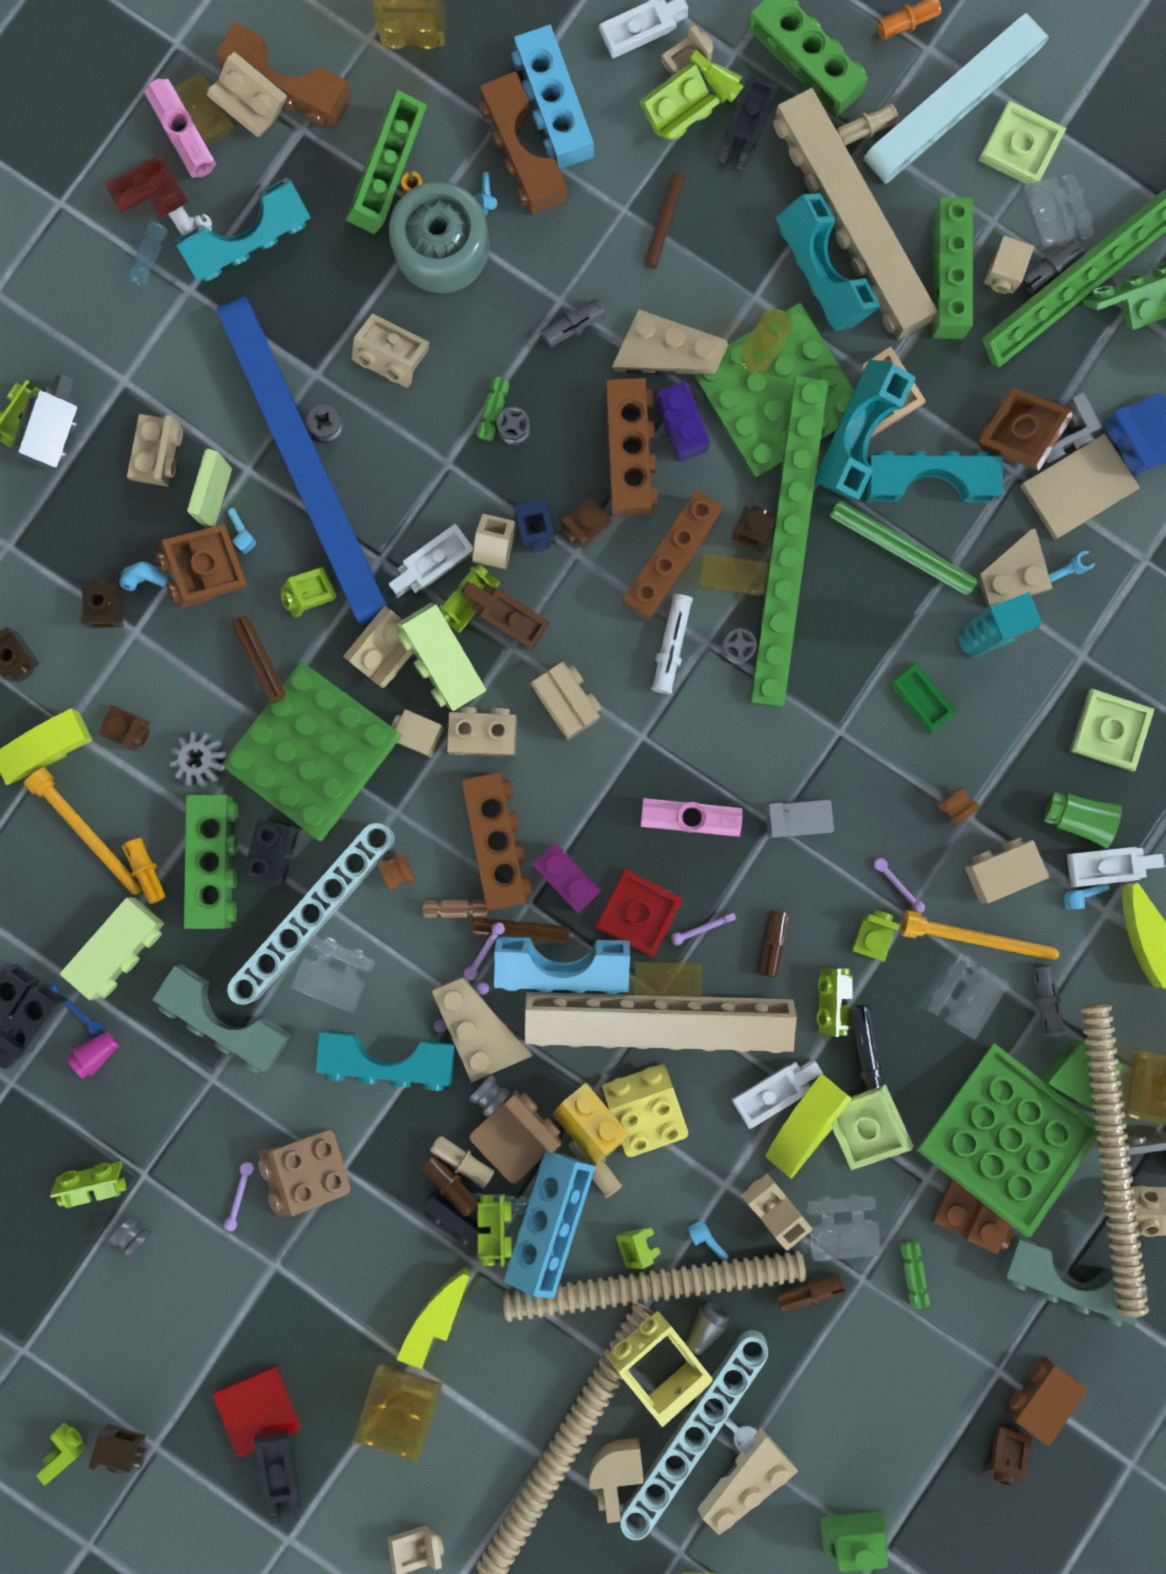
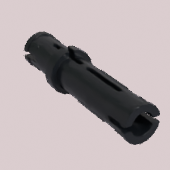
M868 1004L856 1005V1008L854 1006L848 1008L859 1063L857 1077L862 1080L864 1092L882 1086L881 1076L884 1074L883 1066H879L869 1011L870 1006Z

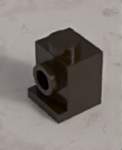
M745 506L731 539L761 552L775 519L769 517L770 513L765 509L757 506H752L750 509Z
M94 578L91 579V585H83V617H81V624L91 629L124 627L122 588L116 584H111V579ZM103 596V603L97 606V597Z
M6 627L0 631V674L4 679L11 682L22 681L33 673L32 669L40 663L19 632ZM12 652L11 660L6 661L4 657Z
M107 1424L98 1434L88 1468L95 1470L99 1465L106 1466L108 1471L117 1474L130 1473L133 1468L140 1470L147 1454V1448H143L146 1435Z

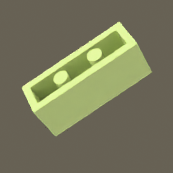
M430 603L397 623L401 630L397 633L400 642L407 651L413 650L418 659L414 662V665L423 679L429 677L435 687L431 690V693L440 707L445 705L446 708L454 711L487 691L436 604Z
M136 897L126 898L62 970L60 975L88 1000L100 997L104 999L116 988L117 983L115 980L122 972L128 973L138 963L140 959L137 956L138 953L145 946L147 948L151 947L162 934L159 929L165 923Z

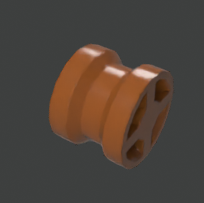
M964 786L953 791L937 805L941 811H945L950 816L949 822L953 827L963 822L980 808L976 801H971L967 796L968 791Z
M402 850L395 853L394 858L390 860L383 859L377 862L379 870L391 891L398 889L399 884L404 881L410 883L416 880L413 870Z

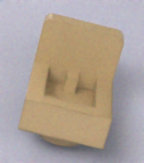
M694 24L688 30V37L661 56V62L671 76H673L691 63L688 60L696 49L711 62L713 43L710 37L705 32L701 33Z
M426 1525L387 1537L391 1568L394 1574H404L428 1565L434 1570L442 1568L440 1556L444 1554L441 1537Z

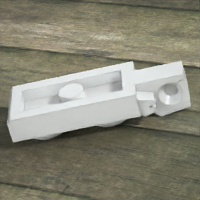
M651 0L599 25V32L611 58H616L670 33V31L677 28L676 23L688 17V6L685 0H673L669 3H666L665 0Z
M454 524L405 559L403 565L398 568L401 575L391 581L389 587L397 598L411 588L415 593L421 589L424 590L471 556L474 548L458 526Z
M1137 847L1067 854L1071 887L1141 880V878L1147 877L1146 869L1165 867L1163 854L1144 856L1143 848Z
M814 1059L800 1068L794 1062L779 1069L731 1100L748 1128L751 1129L801 1099L811 1087L809 1081L823 1072Z

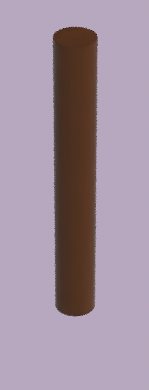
M674 172L672 174L644 263L645 266L652 269L657 268L685 177L680 173Z

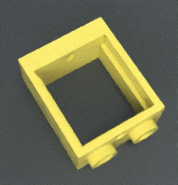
M659 1311L645 1319L638 1329L625 1340L620 1341L613 1351L606 1356L662 1427L714 1381ZM667 1336L687 1362L648 1395L628 1369Z

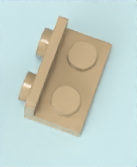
M233 52L227 58L219 79L207 92V96L257 137H260L276 121L287 98L284 92L236 52Z
M372 313L354 337L352 360L362 367L368 368L388 378L390 381L408 388L412 383L414 370L428 352L430 342Z
M139 414L127 474L128 479L169 487L170 477L173 478L177 469V461L174 458L176 446L181 445L183 429L174 416L166 415L165 418Z
M386 606L381 609L343 656L381 688H384L395 678L399 669L414 654L412 649L407 651L397 636V633L401 631L397 623L402 619Z

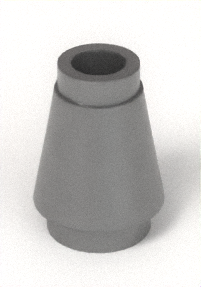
M708 1301L705 1306H700L688 1339L685 1342L690 1351L697 1355H702L704 1350L728 1328L729 1314L721 1306L711 1301Z

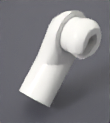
M179 202L172 203L166 210L182 235L200 225H204L210 231L212 229V221L207 215L202 214L201 218L199 215L189 217Z

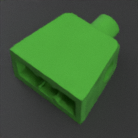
M1073 1039L1040 1079L1053 1089L1096 1113V1109L1092 1108L1095 1098H1092L1090 1094L1094 1091L1089 1085L1092 1077L1088 1076L1091 1066L1087 1065V1060H1090V1056L1086 1055L1085 1052L1089 1048L1084 1042ZM1118 1063L1116 1068L1120 1070V1074L1117 1075V1079L1120 1078L1123 1066Z
M883 1511L820 1517L823 1553L838 1571L868 1572L872 1569L888 1567V1549Z

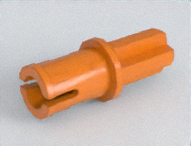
M925 0L911 7L904 5L902 10L878 19L876 26L880 38L886 40L906 30L911 32L915 30L916 25L939 16L942 12L940 1Z

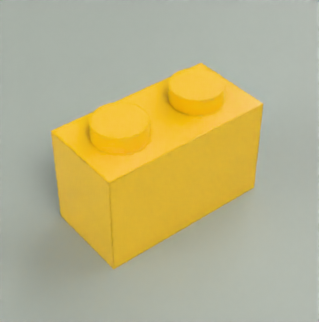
M587 1083L565 1099L552 1114L595 1166L630 1136Z

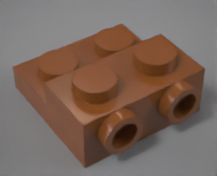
M1013 387L1008 396L1000 400L996 409V415L991 423L983 427L979 436L980 447L982 451L992 452V456H1003L1004 463L1012 465L1015 461L1039 471L1073 417L1072 410Z
M225 524L161 540L160 552L155 553L160 571H167L171 581L166 584L170 600L172 602L178 601L180 609L212 601L215 596L245 589L247 585Z
M950 1177L931 1220L997 1255L1001 1248L1006 1250L1013 1238V1231L1009 1230L1011 1225Z

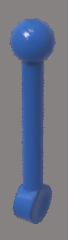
M49 985V987L52 990L64 996L60 992V987L58 985ZM68 999L65 1006L88 1025L90 1034H99L103 1028L102 1024L99 1021H92Z

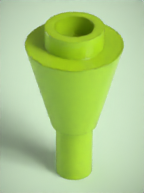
M697 49L688 60L696 64L698 70L704 74V78L721 103L726 99L732 102L744 87L739 83L743 76L714 62L711 63Z

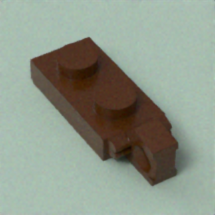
M467 581L461 590L462 594L475 601L471 609L477 612V615L531 650L534 649L550 624L549 621L495 586L492 587L486 584L482 590Z

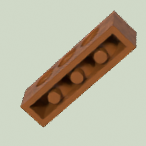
M646 378L606 380L612 517L651 515L652 505H658L657 485H651L650 473H656V454L649 453V441L655 440L654 421H648L647 409H653L652 389H646ZM627 410H633L638 413L639 418L636 421L629 422L623 419L622 414ZM628 442H635L640 446L641 450L636 454H629L623 449V446ZM629 474H637L642 478V483L638 486H630L624 479Z
M696 489L623 598V606L650 623L721 517L724 507Z
M500 772L461 780L487 911L528 903L526 896L532 895L529 876L522 877L520 864L526 863L522 843L516 844L514 831H519L516 811H509L507 799L513 798L510 779L503 780ZM489 800H496L500 803L501 811L495 818H487L483 814V806ZM496 832H502L507 837V845L500 851H494L489 845L490 836ZM503 864L510 865L514 871L513 879L506 884L500 883L495 876L496 869Z

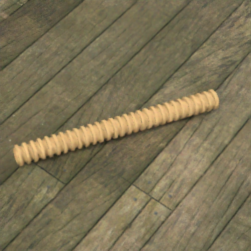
M1108 1003L1087 1004L1081 1007L1080 1011L1085 1015L1082 1018V1023L1086 1024L1083 1033L1087 1034L1084 1044L1088 1045L1089 1048L1085 1051L1086 1055L1090 1056V1060H1087V1065L1091 1066L1088 1076L1092 1077L1089 1085L1094 1089L1090 1094L1092 1098H1095L1092 1108L1096 1109L1093 1118L1098 1122L1094 1125L1095 1130L1099 1131V1134L1096 1135V1140L1100 1141L1097 1151L1101 1152L1098 1160L1103 1164L1100 1167V1172L1104 1174V1177L1101 1178V1183L1105 1184L1102 1193L1107 1197L1103 1200L1104 1205L1108 1206V1209L1105 1210V1215L1109 1217V1220L1106 1221V1226L1110 1227L1107 1234L1109 1238H1112V1241L1109 1242V1248L1113 1249V1252L1110 1253V1258L1114 1260L1111 1268L1116 1271L1113 1274V1280L1117 1282L1114 1285V1291L1118 1293L1115 1301L1120 1304L1116 1309L1117 1313L1122 1316L1140 1317L1149 1312V1307L1144 1304L1148 1299L1147 1295L1143 1294L1146 1291V1285L1142 1283L1145 1280V1274L1140 1271L1144 1266L1139 1261L1142 1258V1252L1138 1251V1248L1141 1247V1242L1137 1240L1140 1233L1139 1230L1135 1229L1138 1226V1220L1134 1218L1137 1215V1209L1133 1208L1136 1200L1134 1197H1131V1194L1134 1193V1187L1130 1186V1183L1133 1182V1177L1129 1175L1132 1167L1127 1164L1130 1161V1155L1126 1154V1151L1129 1150V1144L1125 1143L1128 1135L1123 1131L1127 1127L1126 1123L1122 1122V1118L1125 1117V1112L1121 1111L1124 1102L1119 1098L1123 1094L1121 1090H1118L1121 1080L1117 1079L1120 1070L1116 1068V1064L1119 1061L1118 1058L1114 1057V1054L1117 1053V1048L1113 1047L1116 1037H1112V1032L1115 1031V1028L1110 1024L1113 1021V1016L1109 1015L1112 1005H1108Z
M798 1250L795 1251L794 1255L785 1252L784 1256L776 1253L772 1258H769L768 1255H764L763 1259L754 1256L751 1261L748 1258H743V1262L733 1259L732 1263L729 1264L725 1260L722 1261L721 1265H717V1262H712V1266H707L706 1263H703L699 1268H696V1265H691V1269L681 1266V1270L678 1271L674 1267L670 1268V1272L660 1269V1273L656 1274L652 1270L648 1275H644V1272H639V1276H634L633 1273H630L627 1278L619 1275V1279H613V1276H609L608 1280L603 1281L601 1277L598 1278L597 1282L588 1279L587 1283L583 1284L579 1280L576 1285L567 1282V1286H562L559 1283L554 1299L531 1296L525 1292H520L519 1289H515L514 1293L506 1290L503 1294V1308L505 1319L508 1322H512L513 1318L516 1317L520 1321L523 1320V1316L533 1319L534 1315L542 1318L545 1313H549V1316H554V1312L564 1315L567 1310H570V1313H575V1309L585 1312V1308L591 1307L593 1311L596 1310V1306L606 1309V1305H612V1308H615L618 1303H622V1306H627V1302H632L633 1305L638 1304L637 1301L643 1300V1303H648V1299L658 1302V1298L662 1297L666 1301L669 1300V1296L679 1299V1295L683 1294L687 1298L690 1297L691 1293H695V1296H700V1292H705L706 1295H709L713 1290H716V1293H721V1289L731 1292V1288L734 1287L737 1290H742V1286L752 1289V1285L757 1284L758 1288L763 1287L764 1283H767L768 1286H773V1282H778L779 1285H782L785 1280H788L789 1283H794V1279L804 1282L806 1270L803 1255Z
M639 1303L632 1305L633 1312L627 1313V1321L622 1322L620 1325L622 1330L616 1331V1340L610 1341L609 1345L611 1348L604 1351L605 1358H600L598 1361L600 1366L594 1368V1376H590L587 1380L589 1385L583 1386V1395L577 1396L576 1400L578 1403L571 1406L572 1413L566 1414L565 1419L567 1421L560 1424L561 1431H556L554 1434L555 1440H551L549 1443L550 1449L544 1451V1459H539V1468L533 1469V1477H529L526 1482L528 1486H523L521 1489L522 1495L517 1496L516 1504L510 1507L511 1514H506L504 1518L505 1523H501L499 1526L500 1532L494 1534V1541L489 1542L488 1550L482 1554L483 1560L477 1562L476 1567L480 1574L508 1573L509 1565L515 1561L514 1555L516 1556L520 1553V1546L526 1543L525 1537L530 1536L532 1533L531 1527L536 1526V1518H540L543 1514L542 1509L547 1508V1499L553 1498V1490H558L559 1488L558 1481L564 1480V1472L569 1471L571 1467L569 1463L576 1460L575 1453H580L582 1450L581 1444H585L587 1441L586 1435L592 1433L593 1429L591 1426L597 1425V1416L603 1415L604 1410L602 1408L609 1405L608 1398H613L615 1395L614 1388L617 1389L620 1386L619 1380L623 1378L606 1356L613 1351L620 1341L625 1340L638 1329L645 1319L655 1314L649 1308Z

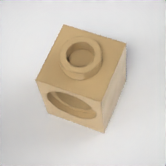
M1003 236L994 251L983 284L991 286L998 293L1014 294L1023 281L1035 246Z
M406 709L402 716L396 715L391 725L402 735L397 742L398 744L430 758L444 730L442 725Z

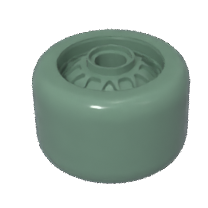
M448 182L424 183L408 191L398 201L392 212L389 223V239L393 254L400 271L413 285L432 293H451L467 287L481 274L487 263L490 249L488 226L480 204L467 190ZM439 230L445 231V232H444L443 234H441V235H433V234H432V233H434L435 231H439Z

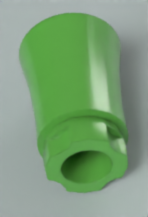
M1052 792L1045 808L1043 822L1053 824L1058 829L1074 833L1108 848L1119 827L1122 805L1095 801L1068 793L1064 795Z

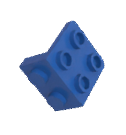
M1156 393L1130 408L1125 406L1115 411L1103 422L1108 436L1114 442L1123 458L1125 466L1129 469L1134 479L1166 462V399L1163 394Z

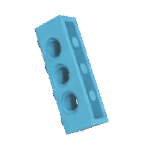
M551 24L515 36V51L511 52L512 61L516 72L522 70L525 79L521 81L528 101L532 100L536 110L532 111L537 130L543 129L546 139L543 140V146L547 158H554L559 169L594 158V142ZM539 66L547 68L544 72L534 71ZM547 96H556L558 98L554 102L544 100ZM558 125L569 127L568 130L563 132L557 131L554 128Z
M548 1150L545 1151L503 1282L531 1296L554 1299L596 1166L559 1152L551 1154Z

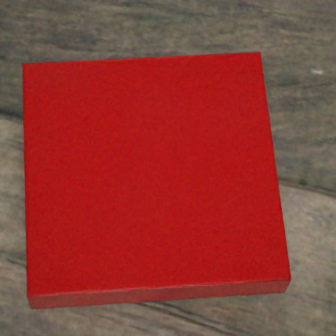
M624 869L595 928L620 941H630V946L654 958L683 898Z
M277 1365L216 1390L212 1394L237 1458L255 1451L254 1438L256 1434L290 1430V1435H293L302 1429Z

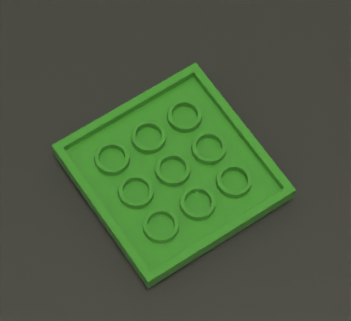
M801 303L728 344L715 374H691L754 480L783 463L793 382L796 376L828 381L820 442L836 433L854 393L853 387Z
M301 661L282 685L286 692L285 698L277 703L269 702L222 765L231 774L321 842L402 735Z
M993 1043L986 1050L916 1150L1027 1238L1033 1235L1096 1141V1135L1099 1134V1131L1095 1130L1094 1125L1097 1123Z

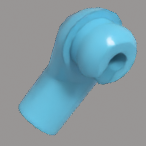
M139 562L123 569L120 573L122 577L119 580V584L128 591L135 590L138 583L146 580L164 587L168 579L167 571L161 572L158 567L149 563Z

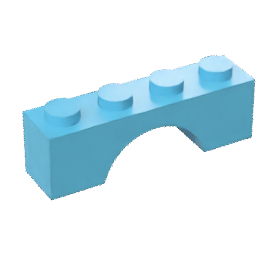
M497 937L494 988H503L507 991L536 989L540 992L569 990L573 993L603 991L606 994L628 992L630 941L596 940L592 949L582 958L572 962H556L542 956L536 950L530 938Z

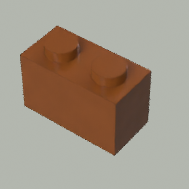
M1045 1356L1042 1362H1038L1032 1367L1029 1373V1380L1023 1389L1013 1394L1007 1412L1016 1423L1049 1447L1088 1390L1077 1379Z

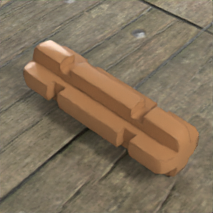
M484 899L473 900V902L468 900H441L440 903H437V900H425L422 905V913L424 918H437V916H441V918H468L469 915H473V917H486L487 908Z

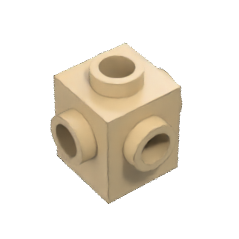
M1143 1185L1134 1187V1193L1131 1194V1197H1134L1136 1200L1133 1208L1137 1209V1215L1134 1218L1138 1220V1226L1135 1229L1139 1230L1140 1235L1146 1237L1166 1236V1187H1147Z

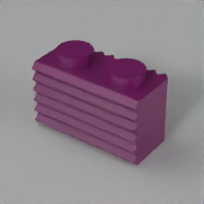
M553 844L532 864L577 913L600 893V888H595V883H591V878H586V873H582V868H577V863H573V858H568V853H564V849H560L559 844Z

